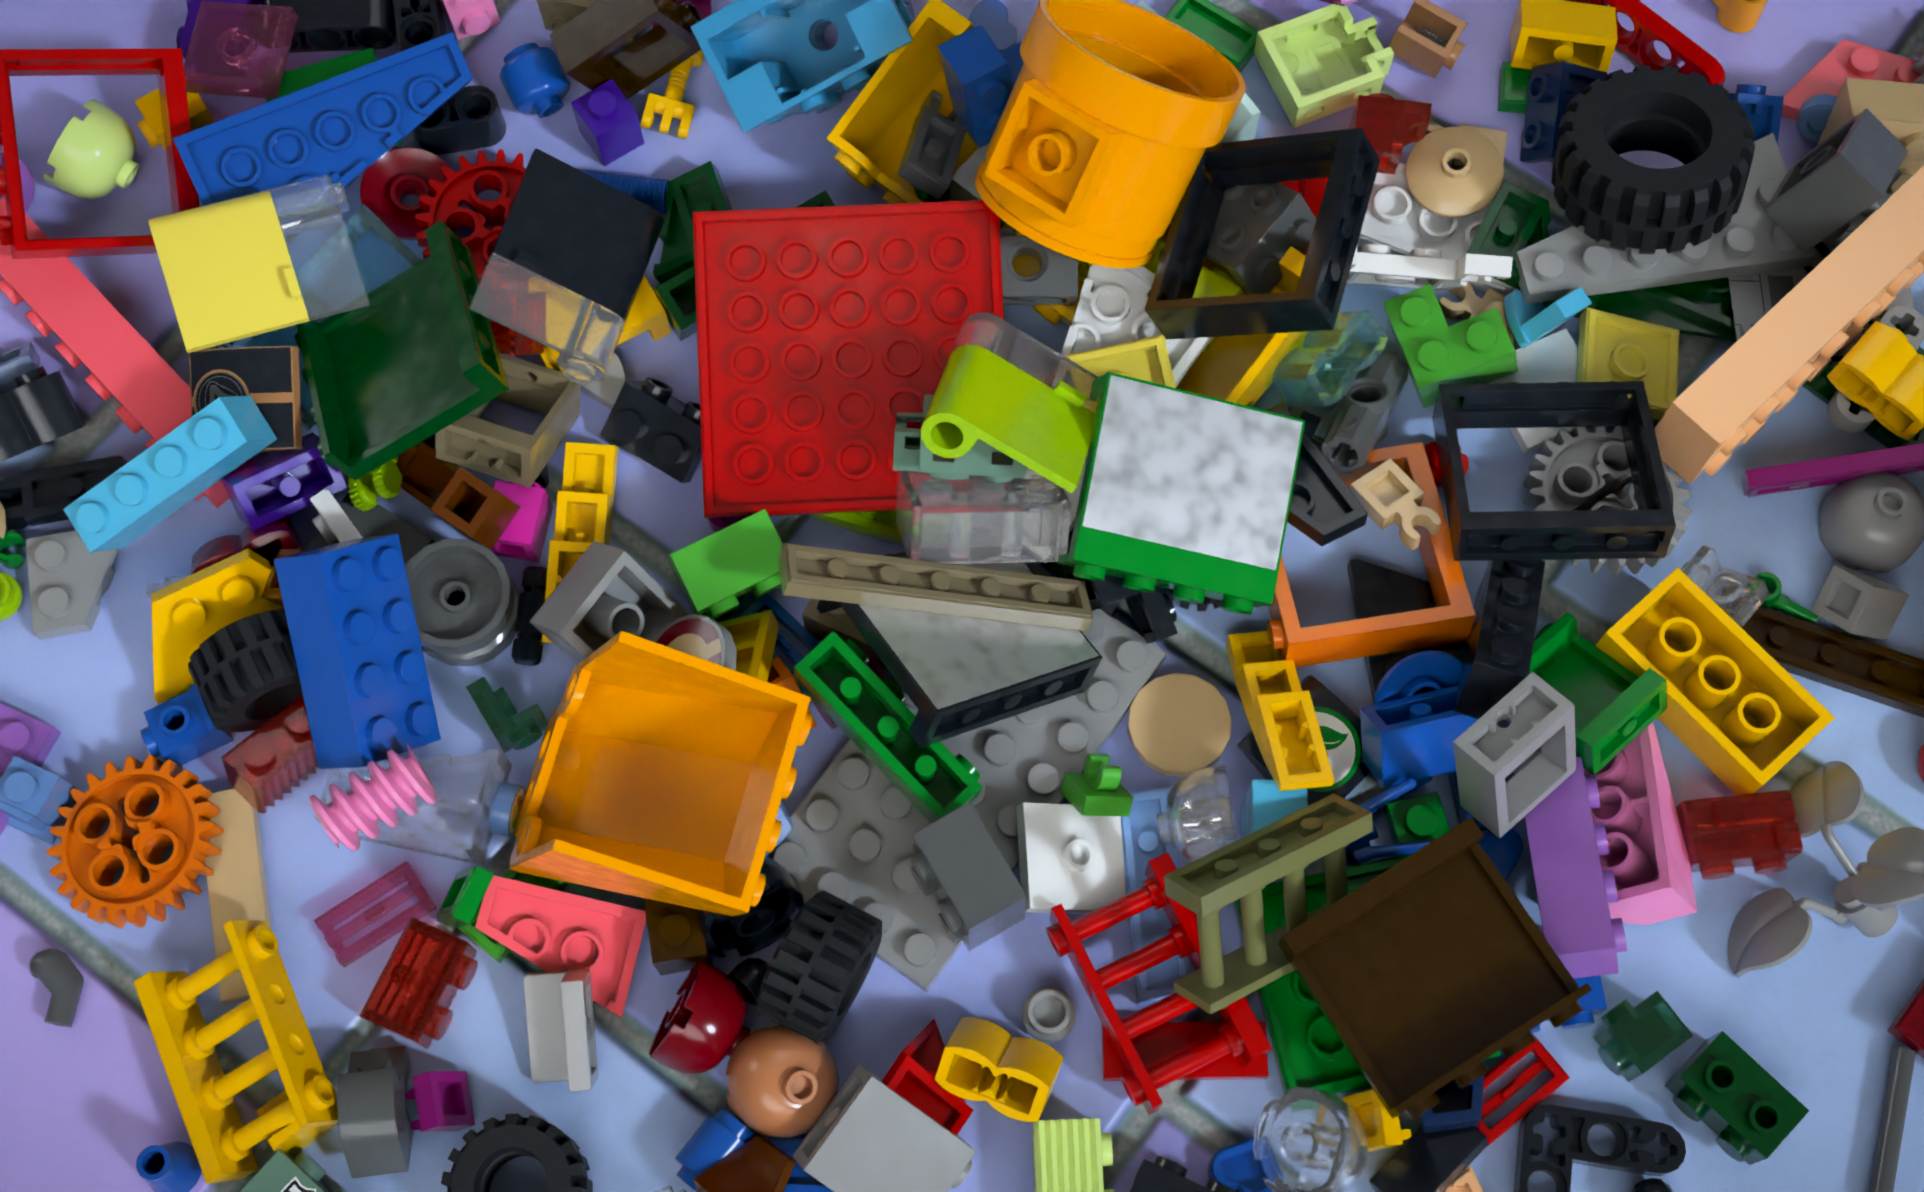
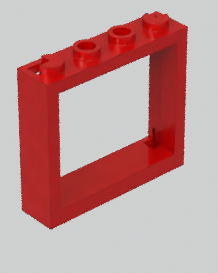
M182 48L0 49V196H5L7 215L0 216L1 246L11 245L12 259L157 253L152 235L28 240L9 76L157 75L173 213L199 207L198 193L172 139L191 132Z

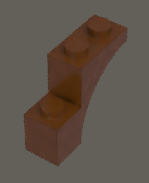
M420 442L403 452L398 462L395 463L402 474V484L400 486L403 490L428 506L432 512L491 550L521 508L456 463L453 464L437 459L436 450L424 442Z

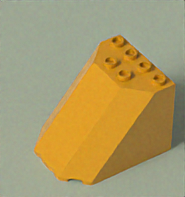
M620 631L573 668L566 683L558 708H554L546 726L515 824L514 836L517 839L510 857L509 869L520 873L728 916L749 913L750 906L755 907L759 903L764 891L766 876L760 873L765 854L766 852L771 853L781 832V821L776 819L781 799L788 798L796 780L797 769L791 766L796 747H801L804 744L811 728L812 716L806 714L811 697Z

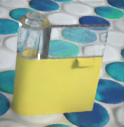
M328 174L148 219L187 353L370 306L341 214L350 211L342 182L332 184Z

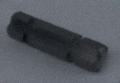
M528 566L523 571L521 586L524 587L523 591L525 592L520 593L518 619L515 627L518 638L513 640L511 654L514 662L520 665L536 666L541 662L543 645H541L539 640L542 639V633L529 621L545 602L547 568Z

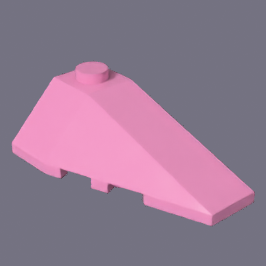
M1652 722L1595 775H1592L1584 768L1587 777H1596L1600 799V808L1591 809L1593 823L1604 822L1609 854L1599 855L1602 870L1613 869L1618 902L1608 903L1611 919L1622 918L1623 923L1649 925L1697 912L1690 861L1654 723Z

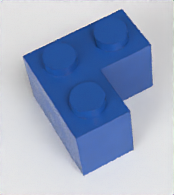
M982 24L937 46L953 110L978 148L989 144L1024 64L1019 51L1021 42L1000 52Z

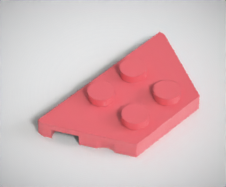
M1843 39L1784 95L1781 116L1798 121L1800 107L1807 99L1821 94L1838 97L1846 77L1913 83L1922 74L1912 69V65L1917 61L1915 59Z

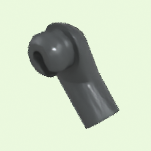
M51 948L40 951L32 957L29 969L32 976L39 978L52 994L44 1022L57 1026L72 1027L84 984L83 975L66 953Z

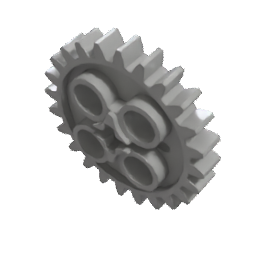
M1604 426L1593 427L1590 433L1585 427H1574L1571 434L1563 429L1559 430L1553 442L1550 440L1544 442L1539 453L1535 455L1528 469L1530 472L1523 482V486L1529 489L1523 504L1536 507L1533 511L1589 510L1596 498L1599 502L1590 510H1638L1633 483L1627 484L1618 497L1615 495V493L1622 489L1625 483L1632 480L1621 426H1615L1612 433H1606ZM1662 461L1676 523L1665 555L1668 556L1688 528L1684 523L1691 515L1692 509L1684 506V504L1691 496V491L1677 488L1683 478L1676 472H1670L1669 466ZM1566 486L1574 488L1578 493L1569 490ZM1661 558L1587 560H1590V569L1593 574H1596L1604 563L1608 564L1613 576H1618L1625 564L1633 574H1638L1645 563L1653 568ZM1571 559V565L1576 567L1582 559Z

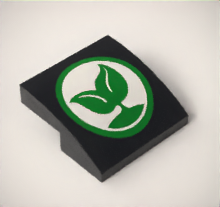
M1307 675L1300 682L1302 691L1309 690L1334 777L1333 786L1307 788L1309 806L1333 793L1345 798L1370 771L1362 761L1361 719L1315 677ZM1251 730L1237 744V747L1266 780H1273Z

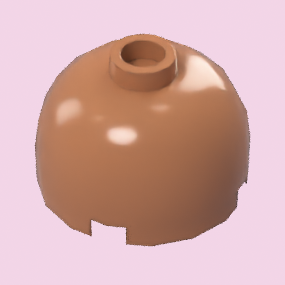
M781 1025L771 1028L764 1027L752 1032L737 1045L727 1063L726 1075L729 1076L727 1085L729 1094L726 1093L729 1107L741 1123L764 1136L791 1138L810 1132L837 1095L839 1076L836 1062L825 1044L821 1041L815 1043L811 1039Z

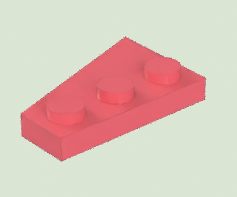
M494 875L483 896L475 928L545 972L590 969L593 1001L622 1018L646 923V912Z

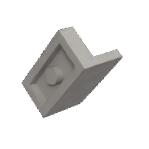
M590 969L528 973L524 977L523 982L531 1080L534 1083L568 1081L569 1092L591 1090L598 1078Z

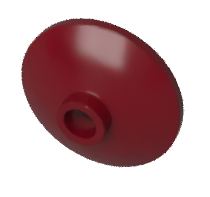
M404 147L390 150L368 168L363 175L360 185V198L366 216L375 227L389 236L405 240H417L416 233L422 231V229L416 225L415 214L425 213V211L421 209L420 202L413 206H407L402 203V199L410 194L416 195L418 198L420 196L434 197L429 190L428 181L432 179L444 183L445 180L441 167L444 165L449 167V165L439 156L424 149Z

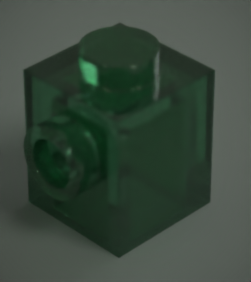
M1656 991L1634 1007L1628 999L1615 1006L1601 1017L1607 1027L1593 1038L1600 1046L1598 1054L1604 1064L1614 1074L1618 1076L1622 1074L1629 1082L1644 1074L1693 1037V1035L1661 994Z

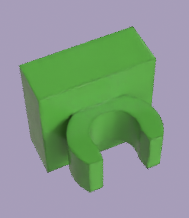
M1089 753L1085 759L1084 773L1065 772L1060 792L1081 815L1129 817L1134 797L1120 784L1121 767L1108 765L1110 760L1108 754Z

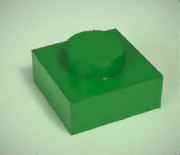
M1437 791L1388 803L1384 807L1394 844L1434 841L1450 831Z

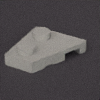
M76 530L26 539L33 634L42 640L92 630L100 611L101 596L109 589L115 571L111 567L119 549L90 553Z

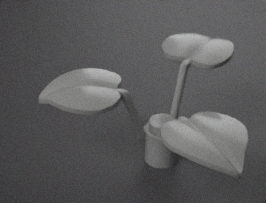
M1831 761L1826 763L1825 766L1817 767L1809 772L1788 791L1780 808L1781 822L1784 828L1796 837H1809L1821 830L1823 838L1849 875L1835 888L1836 907L1833 908L1809 898H1801L1795 902L1792 895L1784 888H1774L1765 891L1748 901L1737 914L1728 938L1729 964L1732 972L1738 978L1749 971L1778 965L1796 955L1808 942L1812 931V918L1806 910H1812L1831 917L1838 925H1842L1849 920L1863 935L1878 937L1887 933L1895 925L1898 918V909L1895 905L1924 898V830L1916 827H1904L1881 836L1870 846L1867 853V862L1859 863L1857 869L1835 837L1832 826L1845 824L1853 820L1858 815L1864 799V788L1861 779L1844 762Z

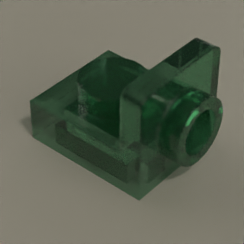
M485 677L466 686L504 753L513 748L521 750L529 747L541 738V731L546 729L548 721L538 704H534L518 713L504 688L501 687L493 692Z

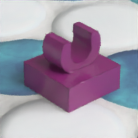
M427 1071L412 1077L414 1088H411L405 1096L406 1101H416L419 1119L410 1122V1129L421 1130V1132L460 1131L475 1126L467 1071Z

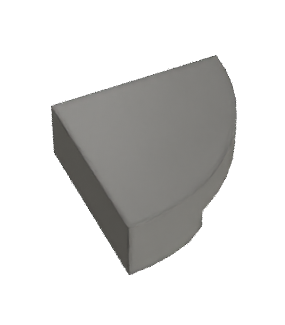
M611 349L597 355L579 377L581 378L580 391L611 410L626 382L622 363Z

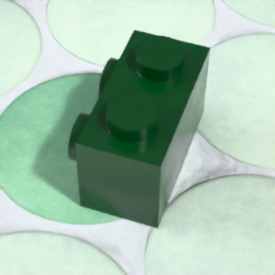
M1723 1031L1706 1039L1664 1085L1675 1095L1673 1102L1682 1113L1694 1121L1699 1122L1702 1120L1718 1135L1716 1142L1726 1154L1739 1162L1745 1160L1749 1165L1767 1159L1809 1112L1801 1102Z

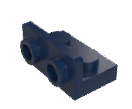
M1565 61L1532 68L1527 87L1528 99L1525 123L1521 135V162L1537 163L1547 161L1553 163L1561 117L1565 114L1566 106L1573 97L1579 93L1582 94L1583 88L1598 78L1602 82L1605 81V76L1608 75L1607 72Z

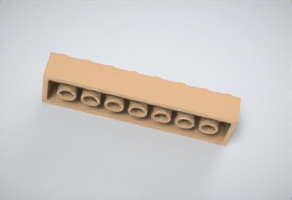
M1924 165L1671 403L1655 427V435L1661 460L1689 485L1703 472H1706L1710 477L1716 474L1732 457V452L1741 443L1746 445L1766 424L1765 420L1774 411L1779 413L1798 394V389L1807 380L1811 382L1832 361L1831 357L1839 349L1844 351L1865 329L1863 327L1872 318L1876 320L1897 298L1895 296L1903 288L1906 290L1910 288L1924 273Z

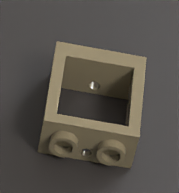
M499 353L509 390L497 396L496 399L547 415L533 435L479 419L492 402L491 400L435 433L436 458L530 488L580 415L581 378ZM529 372L536 375L537 378H533Z

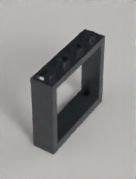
M1352 128L1226 142L1206 148L1172 218L1165 246L1159 255L1156 275L1151 290L1147 294L1148 300L1144 310L1166 339L1334 330L1380 164V159L1363 129ZM1328 177L1296 291L1193 298L1227 187Z
M1644 381L1439 384L1432 420L1454 561L1665 558L1676 523ZM1621 426L1638 510L1470 512L1457 429Z

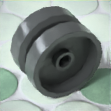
M444 539L425 546L408 560L405 569L421 646L432 658L450 666H475L494 659L512 643L516 635L515 627L518 619L520 596L516 584L509 575L505 565L489 548L470 539Z

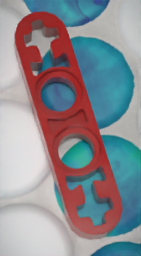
M1565 0L1608 6L1609 4L1610 7H1615L1618 37L1616 46L1640 65H1650V70H1663L1664 66L1676 67L1679 73L1690 75L1691 72H1695L1705 76L1706 83L1712 86L1718 83L1723 86L1725 71L1717 59L1641 1ZM1618 12L1629 16L1634 24V31H1628L1620 25L1617 17ZM1654 41H1661L1669 48L1671 59H1665L1656 52ZM1681 61L1685 63L1682 67H1678Z

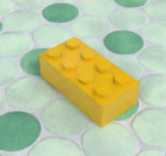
M1678 567L1605 632L1595 645L1638 677L1651 668L1666 679L1667 709L1657 718L1742 802L1770 780L1835 718Z

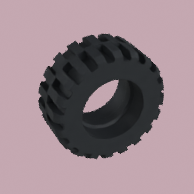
M1650 65L1636 66L1633 72L1625 73L1623 69L1611 72L1605 76V81L1602 82L1598 78L1583 88L1582 94L1579 93L1572 98L1566 106L1565 114L1561 117L1552 167L1551 183L1555 187V199L1558 205L1563 210L1565 209V216L1577 228L1581 225L1584 226V233L1597 242L1601 239L1610 242L1611 248L1625 251L1626 247L1639 249V254H1654L1656 249H1666L1667 253L1682 251L1687 243H1691L1694 247L1710 239L1712 232L1716 234L1722 231L1731 222L1732 215L1738 212L1755 150L1753 143L1755 133L1752 123L1746 118L1747 113L1737 99L1729 100L1730 94L1724 87L1718 83H1715L1713 86L1706 83L1705 76L1695 72L1686 75L1679 73L1678 68L1664 66L1663 70H1650ZM1631 151H1654L1669 155L1684 165L1665 169L1648 168L1631 163L1619 155Z

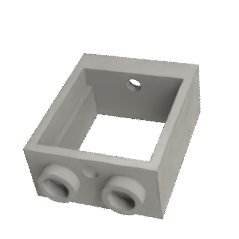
M1534 672L1530 673L1453 741L1460 806L1499 839L1576 771L1575 705ZM1501 720H1507L1511 723L1506 728H1501L1497 725ZM1509 774L1513 775L1509 781H1505Z

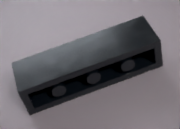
M1489 561L1475 597L1474 611L1476 616L1467 640L1454 712L1479 719L1529 675L1545 561ZM1501 720L1497 725L1506 728L1510 722Z

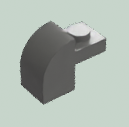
M406 1045L351 1052L348 1072L339 1074L337 1091L338 1122L341 1142L352 1179L408 1171L414 1131L410 1129L411 1121L404 1100L410 1065Z

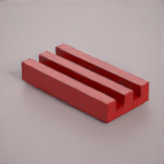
M1537 1038L1535 1042L1508 1059L1507 1057L1503 1058L1484 1074L1483 1090L1530 1051L1538 1059L1482 1105L1481 1121L1479 1126H1475V1128L1486 1136L1488 1141L1487 1147L1570 1079L1568 1074ZM1546 1068L1553 1076L1493 1127L1489 1129L1482 1120Z

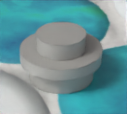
M1055 987L1039 988L1033 991L1023 1004V1025L1027 1032L1039 1041H1059L1070 1033L1075 1024V1005L1070 996L1061 989Z

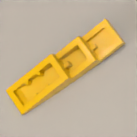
M566 442L562 491L558 490L554 540L549 541L545 601L593 541L606 545L610 544L619 447L616 445ZM542 634V642L552 643Z
M1267 631L1228 634L1225 647L1235 683L1250 728L1278 790L1286 791L1333 786L1334 777L1309 690L1302 691L1294 660L1281 659L1279 649H1274L1273 644L1269 643Z

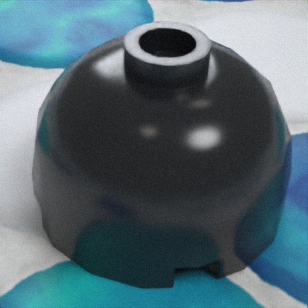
M765 855L760 873L766 876L763 894L755 907L750 906L749 913L728 916L696 909L699 926L707 949L715 956L726 958L723 950L736 948L740 956H746L772 945L786 933L792 922L790 916L795 912L796 907L799 911L803 907V895L796 882L782 865Z

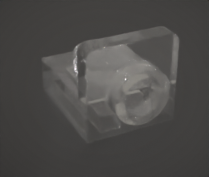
M1703 545L1692 559L1681 568V571L1741 628L1769 596L1764 580L1722 567L1715 549Z

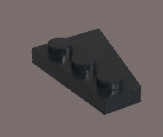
M1283 402L1265 410L1293 417ZM1303 431L1287 522L1320 546H1324L1366 525L1368 513L1310 437Z

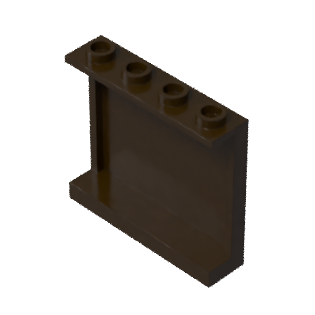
M1472 817L1283 935L1278 943V946L1392 1119L1404 1111L1408 1113L1412 1120L1427 1112L1441 1102L1435 1091L1452 1080L1455 1081L1459 1089L1475 1081L1489 1071L1483 1060L1500 1049L1507 1059L1536 1041V1038L1530 1031L1534 1027L1549 1019L1554 1028L1583 1011L1584 1009L1578 1002V999L1592 991L1587 983L1579 988L1481 847L1479 842L1484 837V834Z

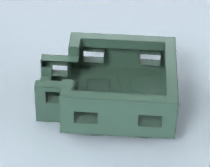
M924 394L923 413L897 412L894 434V471L930 473L929 477L945 480L969 479V475L983 476L984 479L996 483L1009 482L1014 478H1025L1026 466L980 439L976 441L971 450L964 456L955 459L940 457L927 449L921 439V429L907 428V421L922 422V427L934 395Z

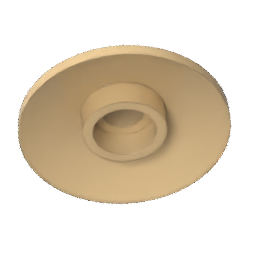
M1446 127L1430 132L1416 143L1409 154L1405 175L1408 189L1420 206L1438 216L1462 218L1474 215L1491 204L1501 188L1504 167L1499 151L1487 137L1468 128ZM1451 160L1461 161L1465 167L1461 170H1454L1448 166V162Z

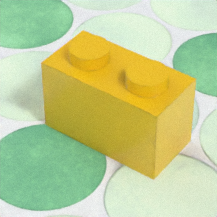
M1519 0L1510 33L1511 67L1532 70L1536 66L1565 61L1608 72L1618 40L1615 7L1564 0Z

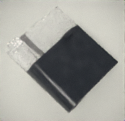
M536 148L531 155L469 309L560 352L557 363L564 369L563 375L569 380L582 385H590L592 381H601L606 375L665 222L663 216L652 207Z

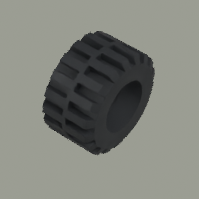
M284 608L257 613L227 625L201 643L200 647L190 657L191 661L188 663L189 672L213 726H217L218 730L245 732L264 729L283 723L306 711Z
M824 890L819 891L803 905L779 943L760 987L758 1013L811 1039L815 1043L824 1041L839 1026L864 983L880 946L882 921Z
M518 1113L505 1114V1120L501 1121L494 1117L483 1121L484 1129L478 1133L472 1129L462 1137L466 1142L465 1146L461 1151L453 1148L448 1160L454 1162L451 1172L443 1171L441 1184L447 1186V1192H489L491 1181L502 1165L517 1157L530 1156L541 1162L546 1170L548 1183L546 1192H593V1181L588 1179L587 1171L590 1170L587 1159L579 1152L580 1147L574 1140L542 1118L532 1115L529 1118H525Z

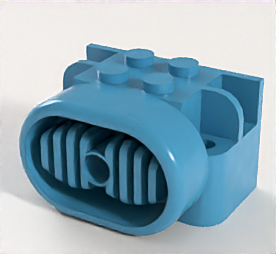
M736 0L692 25L690 28L743 133H748L764 123L772 124L792 114H808L816 111L817 114L822 113L841 103L842 99L840 96L855 89L862 91L889 54L914 41L908 28L915 20L911 0ZM831 23L836 26L838 31V41L832 49L824 41V31Z

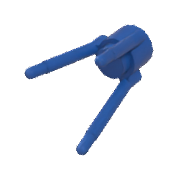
M1433 776L1418 780L1409 778L1358 806L1374 813L1384 808L1386 804L1395 802L1431 782ZM1373 822V832L1351 842L1345 847L1346 855L1353 853L1357 864L1373 858L1411 855L1432 841L1371 846L1370 841L1379 838Z

